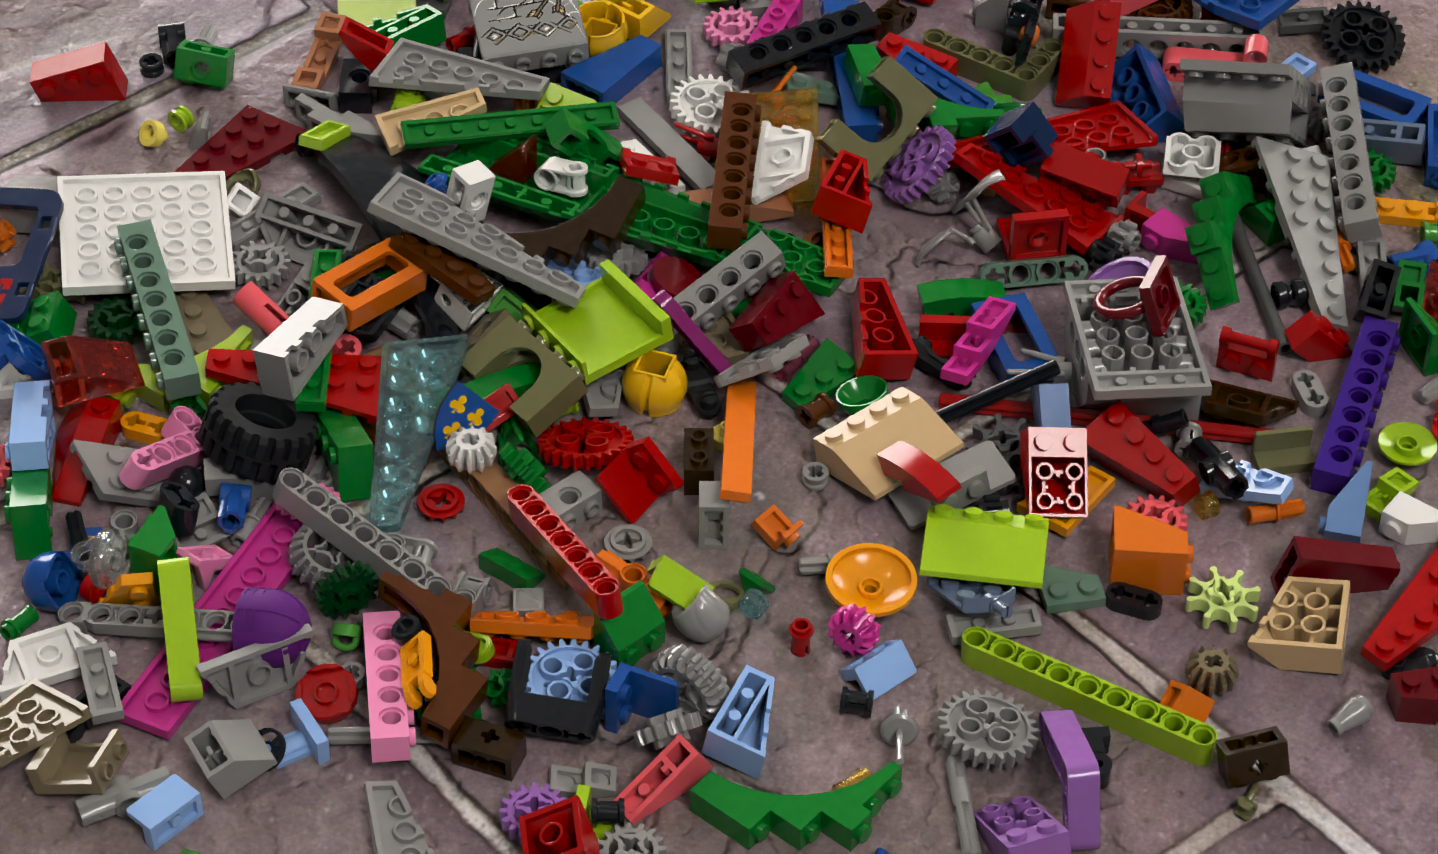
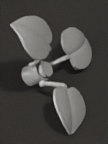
M999 169L984 177L951 211L954 215L966 206L977 223L969 230L972 234L971 237L954 227L941 231L928 240L919 250L915 259V264L918 268L923 257L935 245L950 235L955 234L963 238L971 246L976 243L985 254L1002 240L988 223L976 198H981L985 187L1006 180ZM971 201H972V203H973V205H974V207H975L977 213L975 212V210H974L973 207L971 206Z

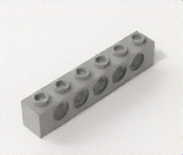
M761 230L673 299L688 316H691V319L701 331L709 329L716 323L718 318L726 312L733 311L739 302L748 295L755 294L761 288V285L781 274L786 267L783 252ZM758 265L755 269H749L751 266ZM736 282L733 286H726L729 283ZM709 299H714L711 303H704ZM672 326L674 339L653 350L673 354L682 346L684 347L689 344Z

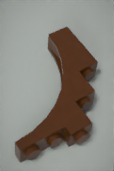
M385 570L379 578L378 598L397 609L404 616L415 615L424 626V631L431 635L432 655L435 660L438 682L436 685V695L433 696L422 714L420 735L448 749L466 717H472L487 696L488 678L476 670H471L479 657L480 639L469 632L463 631L471 619L472 601L446 588L440 596H437L430 590L423 589L407 581L402 576Z

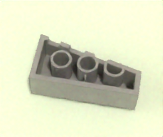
M311 297L253 349L258 372L257 377L260 381L262 394L294 401L348 326L343 303Z

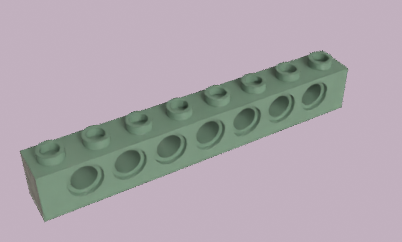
M151 219L117 226L118 238H114L115 250L117 255L122 254V257H119L122 273H128L125 276L128 292H134L131 295L134 312L140 311V314H137L140 331H146L143 334L146 351L152 350V353H149V360L152 370H158V373H155L158 390H164L167 401L202 394L199 370Z

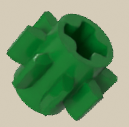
M503 668L501 671L491 669V675L487 677L486 698L492 699L491 705L502 707L503 704H507L512 670Z

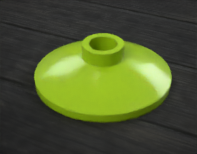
M1396 422L1382 429L1378 437V447L1386 458L1397 464L1418 466L1433 459L1437 452V440L1428 429L1419 424Z

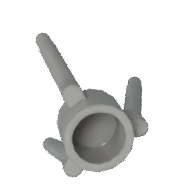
M1021 348L1020 351L1023 354L1046 361H1057L1061 373L1047 380L1053 382L1043 384L1068 383V385H1071L1072 362H1064V357ZM1007 369L1006 373L1008 375H1020L1031 369ZM1027 388L1016 394L1029 393L1031 391L1030 388Z

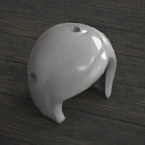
M705 584L695 600L685 610L674 604L672 607V617L676 628L684 636L696 642L706 643L713 641L724 633L729 625L730 609L727 603Z

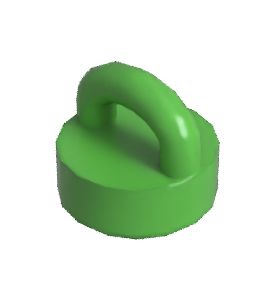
M340 622L332 623L331 642L333 646L344 652L356 649L359 646L360 638H362L363 627L361 625ZM341 635L353 638L350 644H343L339 641V637Z

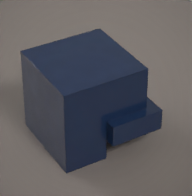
M1032 101L1005 112L982 138L994 154H1001L1008 165L1016 167L1018 164L1025 167L1048 158L1054 152L1050 145L1058 137V134L1035 102Z

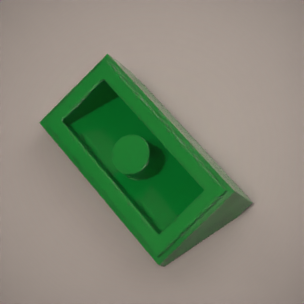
M498 547L483 551L478 555L479 569L514 588H535L546 577V573Z

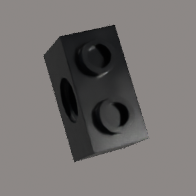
M343 58L338 92L340 113H345L349 110L353 113L372 114L373 103H378V87L369 86V76L372 72L358 59Z
M1374 258L1366 272L1353 317L1354 321L1363 323L1365 315L1383 320L1387 319L1402 267Z

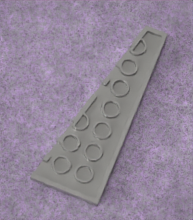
M1256 136L1251 142V146L1256 148L1260 160L1257 163L1260 169H1264L1268 180L1265 185L1276 201L1274 209L1284 237L1291 242L1294 250L1291 256L1293 261H1298L1302 272L1299 277L1308 288L1310 294L1308 302L1311 310L1319 317L1325 316L1334 328H1341L1346 331L1348 320L1328 156Z

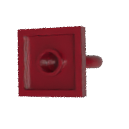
M1167 255L1155 256L1145 276L1123 277L1107 284L1096 294L1093 301L1096 313L1110 320L1129 319L1146 312L1153 337L1165 336L1181 304ZM1131 287H1139V303L1125 308H1110L1105 305L1106 300L1114 293Z

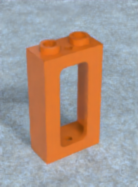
M390 237L313 279L311 297L343 303L348 324L346 330L349 332L426 290L428 273L389 247ZM385 264L397 272L354 297H350L340 290Z

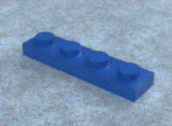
M904 45L895 59L940 99L960 105L992 109L996 103L907 45Z

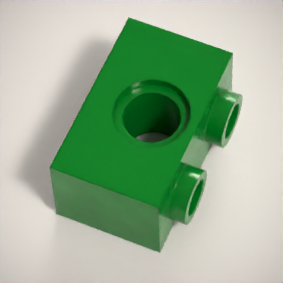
M184 39L176 48L174 78L182 79L184 83L207 84L212 89L226 88L233 79L235 50ZM200 62L205 63L208 66L209 70H204L201 67Z

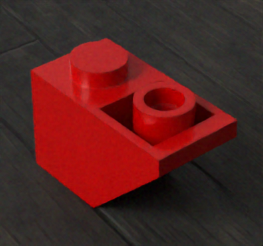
M1311 310L1284 330L1292 350L1308 362L1347 358L1352 355L1348 345L1350 339L1345 331L1341 328H1334L1325 316L1319 317Z

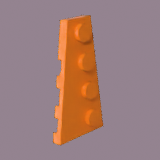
M547 610L528 612L525 614V617H520V612L477 611L470 619V632H478L479 634L491 637L498 634H508L513 639L539 636L540 640L543 641L570 638V641L576 639L577 643H583L585 640L588 641L594 637V611L593 616H579L578 610H565L563 614L550 616Z

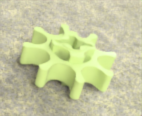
M1211 566L1208 582L1199 581L1195 577L1189 578L1188 592L1198 596L1187 597L1185 611L1200 610L1205 612L1202 621L1204 629H1208L1212 621L1220 620L1228 624L1229 632L1235 633L1238 623L1237 617H1245L1251 622L1257 620L1259 608L1249 604V602H1259L1261 588L1259 586L1253 588L1242 587L1244 575L1242 570H1237L1233 578L1226 579L1225 576H1219L1216 566Z

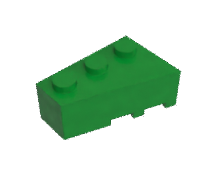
M337 409L315 412L319 426L316 440L332 477L335 492L340 493L339 498H341V501L374 498L373 443L356 416L342 415V411Z
M50 466L49 469L12 471V477H7L8 491H6V505H4L5 521L12 525L16 561L30 560L42 552L53 551L51 542L53 528L50 527V516H53Z

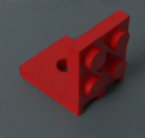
M1068 209L1012 214V217L996 219V229L1002 239L1000 242L1006 261L1066 255L1070 218Z

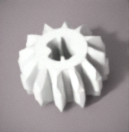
M472 424L470 429L460 426L458 432H451V436L446 444V454H448L450 466H456L458 472L467 470L471 474L472 471L477 470L482 473L484 467H492L493 459H496L497 446L495 445L492 433H487L485 427L475 429Z

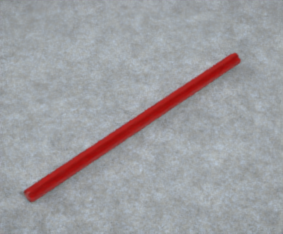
M941 393L938 403L939 409L969 397V395ZM1002 399L972 412L973 414L991 416L999 413L1001 417L1034 420L1032 402ZM1070 407L1071 424L1088 426L1106 410ZM1134 414L1141 422L1151 419L1152 416ZM1189 420L1199 424L1203 430L1202 437L1210 440L1253 444L1256 431L1274 430L1270 428ZM1176 430L1167 432L1165 435L1176 436Z

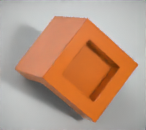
M1171 680L1159 704L1205 723L1215 700L1186 684Z

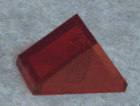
M532 135L500 156L488 169L496 176L525 184L537 171V137Z

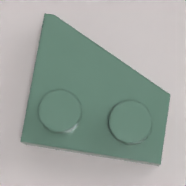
M795 71L782 88L785 97L837 106L839 94L836 86L829 81L819 80ZM785 75L779 76L780 81Z
M1049 565L1044 566L1042 589H1037L1046 614L1106 606L1107 598L1099 576Z

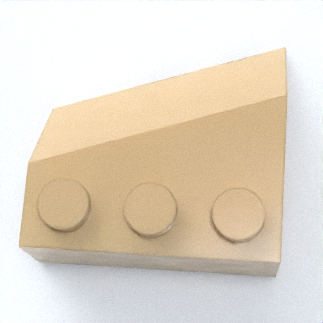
M1288 576L1274 598L1273 606L1268 614L1264 615L1259 622V628L1255 635H1251L1247 646L1279 670L1342 674L1350 612V581Z

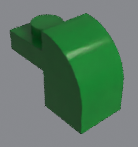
M1399 259L1398 266L1402 268L1393 295L1391 312L1403 313L1405 298L1411 297L1422 307L1428 263Z

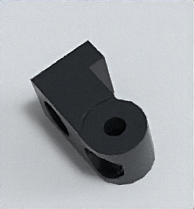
M1109 726L1081 728L1099 765L1100 790L1104 789L1110 783L1112 772L1111 758L1106 755L1109 752L1111 738Z

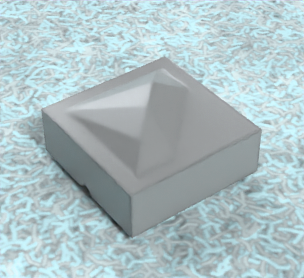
M543 587L513 588V611L520 612V617H525V614L528 612L544 610Z

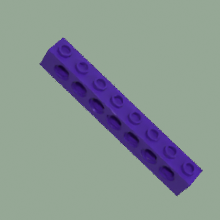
M1365 315L1313 468L1310 489L1337 496L1358 472V470H1354V467L1360 468L1364 450L1360 449L1361 447L1367 448L1371 433L1367 428L1373 429L1377 411H1373V409L1380 408L1383 392H1380V389L1386 390L1389 373H1386V370L1392 371L1396 355L1392 354V352L1398 353L1402 338V336L1397 335L1399 323Z

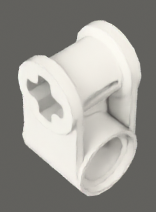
M552 156L534 173V181L540 189L566 194L570 197H582L588 193V185L585 183L588 165L581 161H571Z

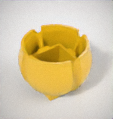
M602 0L586 2L579 6L588 41L589 58L627 41L628 23L620 7L614 3L606 6L605 1Z
M651 350L629 362L622 376V392L627 405L640 415L647 411L649 417H662L675 412L681 407V402L684 400L688 389L687 375L682 364L677 360V355L657 350Z

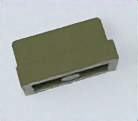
M1301 426L1256 431L1251 450V459L1255 469L1266 468L1280 474L1313 471L1316 459L1310 446L1313 434L1312 427Z

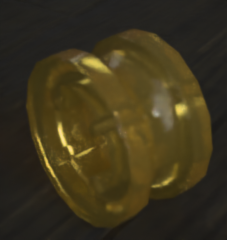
M1208 490L1203 495L1197 494L1194 496V508L1202 520L1209 519L1210 515L1215 517L1220 514V504L1214 492Z

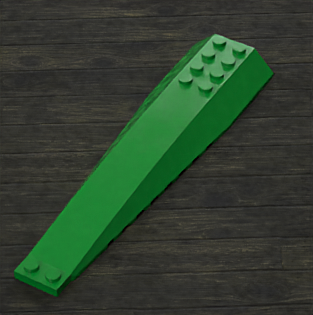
M538 137L457 144V147L445 158L430 154L417 166V171L428 177L434 173H446L448 186L453 168L479 160L496 176L490 197L491 203L500 204L517 212H523L557 224L569 221L591 208L608 192L618 176L644 185L646 201L623 243L657 254L662 251L668 256H674L687 262L711 268L735 251L706 247L710 203L703 201L701 204L689 200L688 194L679 192L676 195L665 191L666 186L656 182L653 186L643 182L641 178L626 176L620 173L619 167L609 163L606 167L599 165L596 158L578 151L570 157L551 146L550 141ZM552 156L584 162L588 165V172L585 174L588 193L582 197H570L566 194L545 191L536 185L534 173ZM751 219L749 220L747 240L741 239V246L762 230L783 252L786 267L781 274L794 270L809 291L831 297L846 279L824 276L822 247L774 228L772 230L763 229V224ZM758 265L751 266L749 269H755Z

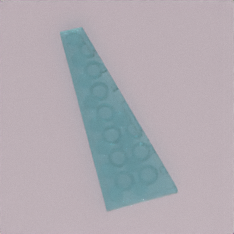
M467 334L383 342L369 522L384 533L401 531L434 443V424L439 406L447 392L456 382L469 348Z

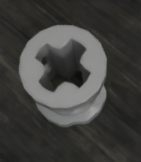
M1189 421L1188 427L1176 429L1178 442L1175 444L1174 452L1178 458L1187 461L1191 460L1188 457L1187 450L1185 452L1184 448L1190 446L1192 439L1202 436L1203 430L1199 424Z

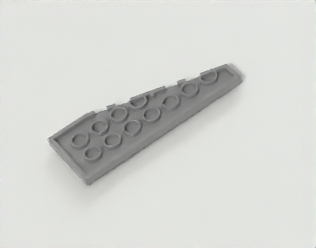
M397 172L370 201L367 212L373 214L378 220L393 223L406 233L416 234L425 238L432 245L442 246L451 250L454 255L460 258H468L478 263L483 269L494 270L504 275L509 281L524 284L537 294H545L552 297L563 306L575 308L584 296L585 286L561 270H550L545 266V260L540 256L534 255L532 258L523 252L525 246L494 225L482 224L475 218L476 213L470 209H465V212L455 206L456 200L451 196L400 172Z

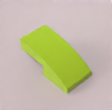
M1393 468L1379 477L1376 487L1368 491L1365 514L1379 523L1382 511L1400 491L1411 496L1419 487L1420 482L1400 468Z

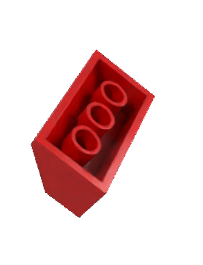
M1094 0L1067 9L1055 106L1087 109L1110 103L1122 3Z

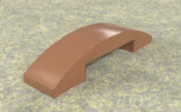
M321 13L314 29L315 39L303 67L298 66L291 85L318 90L325 85L342 45V39L338 33L346 15Z

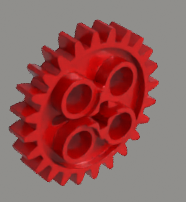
M583 417L581 421L571 418L570 422L561 420L560 425H550V429L547 428L539 435L538 453H540V458H544L546 463L552 462V466L562 465V469L573 467L574 471L579 470V468L589 471L591 467H595L601 470L602 466H607L628 443L634 441V435H632V430H627L626 425L619 426L618 421L609 423V419L598 421V417L592 420H587L586 417Z

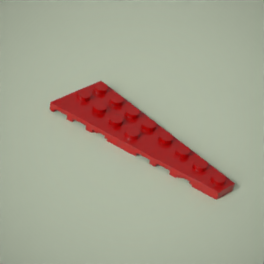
M1119 100L1047 118L1058 134L1054 141L1058 143L1067 142L1082 152L1089 148H1100L1106 152L1158 145V135ZM984 135L956 141L954 145L956 150L952 155L955 156L957 151L970 142L992 153L993 151L982 138ZM952 160L947 163L950 165L947 170L961 168Z
M1438 546L1362 646L1360 655L1383 672L1390 669L1438 634Z

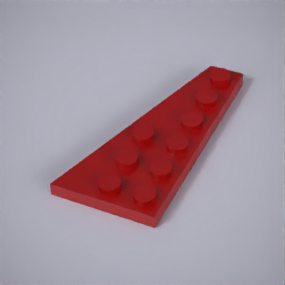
M971 142L957 151L952 160L965 172L970 173L980 181L993 171L999 169L1006 180L996 182L987 187L1024 213L1068 209L1070 218L1067 244L1082 255L1088 252L1091 244L1096 239L1103 241L1113 223H1120L1121 220L1124 221L1125 213L1119 212L1116 215L1104 209L1105 204L1099 201L1093 204L1083 200L1079 192L1040 175L1039 179L1025 173L1027 168L1017 164L1016 167L1005 164L1002 162L1001 156Z
M209 348L205 367L206 377L229 384L253 382L256 385H260L253 350ZM332 354L326 409L340 410L342 415L346 416L358 415L365 417L368 423L377 425L384 356Z

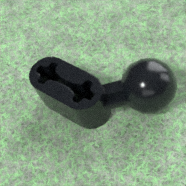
M184 465L176 468L171 473L168 482L161 484L157 507L159 505L165 506L175 535L181 537L192 536L195 533L200 504L195 497L205 490L204 475L194 466Z

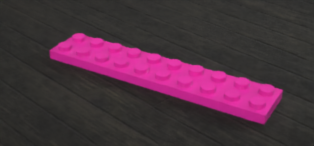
M272 505L199 599L194 609L235 611L241 593L248 587L283 590L293 576V567L288 565V548L293 535L298 532L304 523L297 518L294 520L290 519V514L281 515V510H276V505ZM214 623L209 629H219L224 623ZM198 640L200 663L233 651V646L230 642ZM166 645L162 647L121 700L125 719L118 721L170 740L199 700L172 703ZM202 678L204 695L211 683L207 679Z

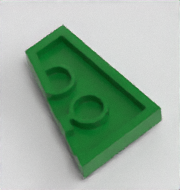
M826 338L782 392V401L796 411L797 407L801 404L807 405L813 401L820 392L827 394L829 398L833 397L842 384L856 378L855 359Z

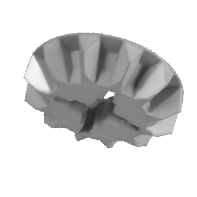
M633 524L619 525L611 529L605 536L604 550H609L621 559L629 560L631 563H634L635 559L644 560L646 554L651 553L652 537L646 529ZM625 539H628V543H630L632 548L628 549L624 545Z

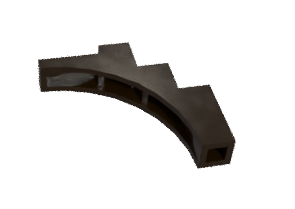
M618 176L608 192L591 208L577 217L557 226L538 231L506 234L525 246L523 252L532 258L534 255L543 258L546 267L550 260H552L560 267H570L576 270L591 243L600 250H610L617 253L646 201L645 187L642 184Z

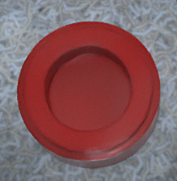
M97 571L90 572L80 585V597L92 604L97 603L100 597L103 598L109 586L108 578Z

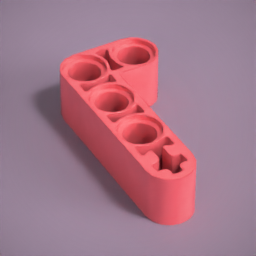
M1252 34L1245 40L1243 53L1171 46L1163 52L1162 69L1167 80L1184 82L1185 73L1179 69L1180 58L1267 63L1269 42L1261 34Z

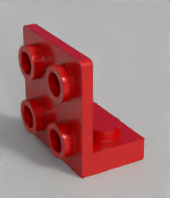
M649 436L628 443L595 479L628 524H634L660 495L678 490L684 483Z

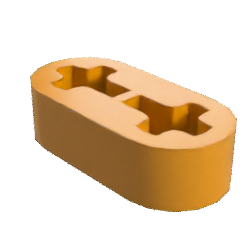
M140 411L127 412L120 420L122 435L127 439L151 445L164 440L161 429L167 419Z

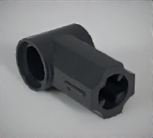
M184 22L158 24L163 62L171 69L175 68L176 48L184 39L186 40Z

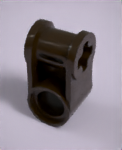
M888 0L884 5L876 9L874 14L881 22L877 41H881L889 32L899 35L905 29L910 28L916 19L917 9L913 6L907 7L899 3V0Z

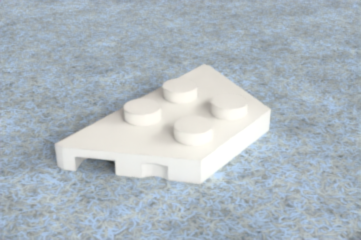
M762 121L753 188H751V202L753 205H758L809 178L814 137L811 131L793 129L787 125L778 128L772 126L770 121Z
M71 622L10 640L7 650L8 658L5 660L3 667L2 685H0L1 701L8 698L33 678L50 686L81 676L76 647L96 644L98 641L92 636L82 633L80 628ZM110 650L112 665L118 664L117 656L114 651Z

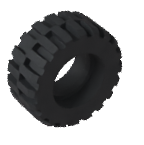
M237 382L230 386L227 384L212 394L199 431V440L207 457L211 456L212 462L217 466H223L225 471L236 473L244 479H255V482L263 483L264 481H270V483H276L280 472L285 468L292 467L302 472L305 471L319 433L318 422L314 413L296 411V399L290 401L262 394L261 385H256L253 382H247L246 384Z

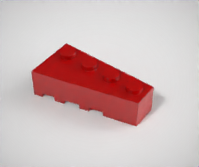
M858 278L850 303L856 377L878 376L884 380H910L918 352L886 279Z
M1120 400L1085 427L1087 428V457L1094 458L1109 470L1113 469L1131 483L1142 486L1155 497L1159 498L1161 495H1164L1166 502L1174 499L1176 500L1175 507L1184 506L1201 491L1196 475Z

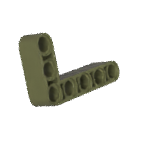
M940 29L926 30L923 34L922 45L957 58V75L979 84L988 82L993 90L1011 95L1013 98L1021 101H1030L1036 98L1059 72L1063 41L1058 38L1044 39L1030 53L1026 62L1019 64V67L1014 65L1015 59Z

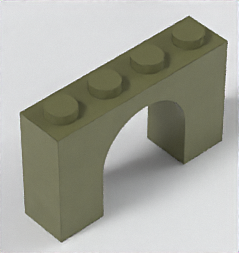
M890 55L882 57L866 78L885 93L894 105L896 121L891 133L879 142H868L859 137L840 119H832L815 140L835 158L842 149L867 159L868 182L872 180L875 182L882 176L885 171L883 166L889 159L892 161L899 155L902 150L900 145L906 138L909 140L916 134L919 129L917 124L923 117L926 119L933 113L936 108L934 103L938 99L935 94Z
M510 315L504 318L457 360L465 375L471 381L520 364L533 363L540 365L541 372L534 385L509 406L517 421L536 438L588 392L583 383L585 376L575 365L570 368L560 352L557 350L551 352L549 345L540 335L534 337L531 329L522 320L517 322Z

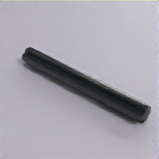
M1056 360L1049 361L935 412L947 424L1061 373L1060 367Z

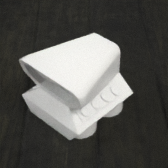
M1181 132L1167 136L1162 169L1164 183L1161 188L1203 200L1199 179L1219 173L1221 141L1209 135H1203L1195 139Z

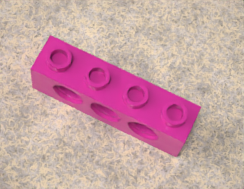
M772 0L746 44L754 42L758 38H765L776 34L782 29H789L800 25L803 20V0Z

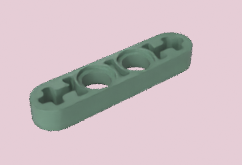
M1078 255L985 263L981 266L978 277L979 279H987L985 274H989L992 268L996 273H1005L1003 267L1007 266L1006 277L1008 282H1005L1003 276L994 278V281L1002 282L1004 288L1064 283V281L1082 280L1088 273V265ZM1062 261L1061 266L1070 267L1073 265V261H1075L1078 265H1081V269L1076 270V275H1073V272L1069 270L1061 271L1058 262ZM1045 263H1051L1054 266V273L1049 278H1043L1040 275V268ZM1022 265L1027 270L1025 278L1020 281L1014 280L1012 276L1013 269L1016 266Z

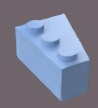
M50 380L14 382L10 432H8V443H5L6 461H11L12 471L49 469L56 438Z
M746 664L708 728L701 753L759 780L766 755L774 677Z

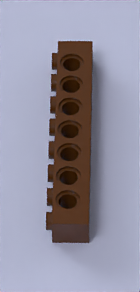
M725 91L708 222L707 248L737 250L741 246V239L747 240L750 206L748 205H751V188H753V171H755L762 107L756 105L757 94Z

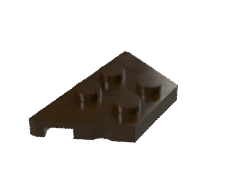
M1210 379L1212 384L1211 395L1202 396L1200 404L1204 413L1211 414L1216 419L1225 420L1229 418L1239 421L1242 425L1254 427L1256 425L1264 426L1295 414L1299 401Z

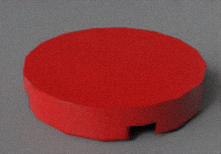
M324 663L312 667L306 672L307 675L297 683L295 700L299 698L303 700L318 724L330 725L341 721L352 712L357 704L359 694L357 683L352 674L338 664Z

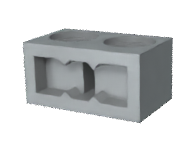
M699 481L698 549H729V501L720 499L721 481Z

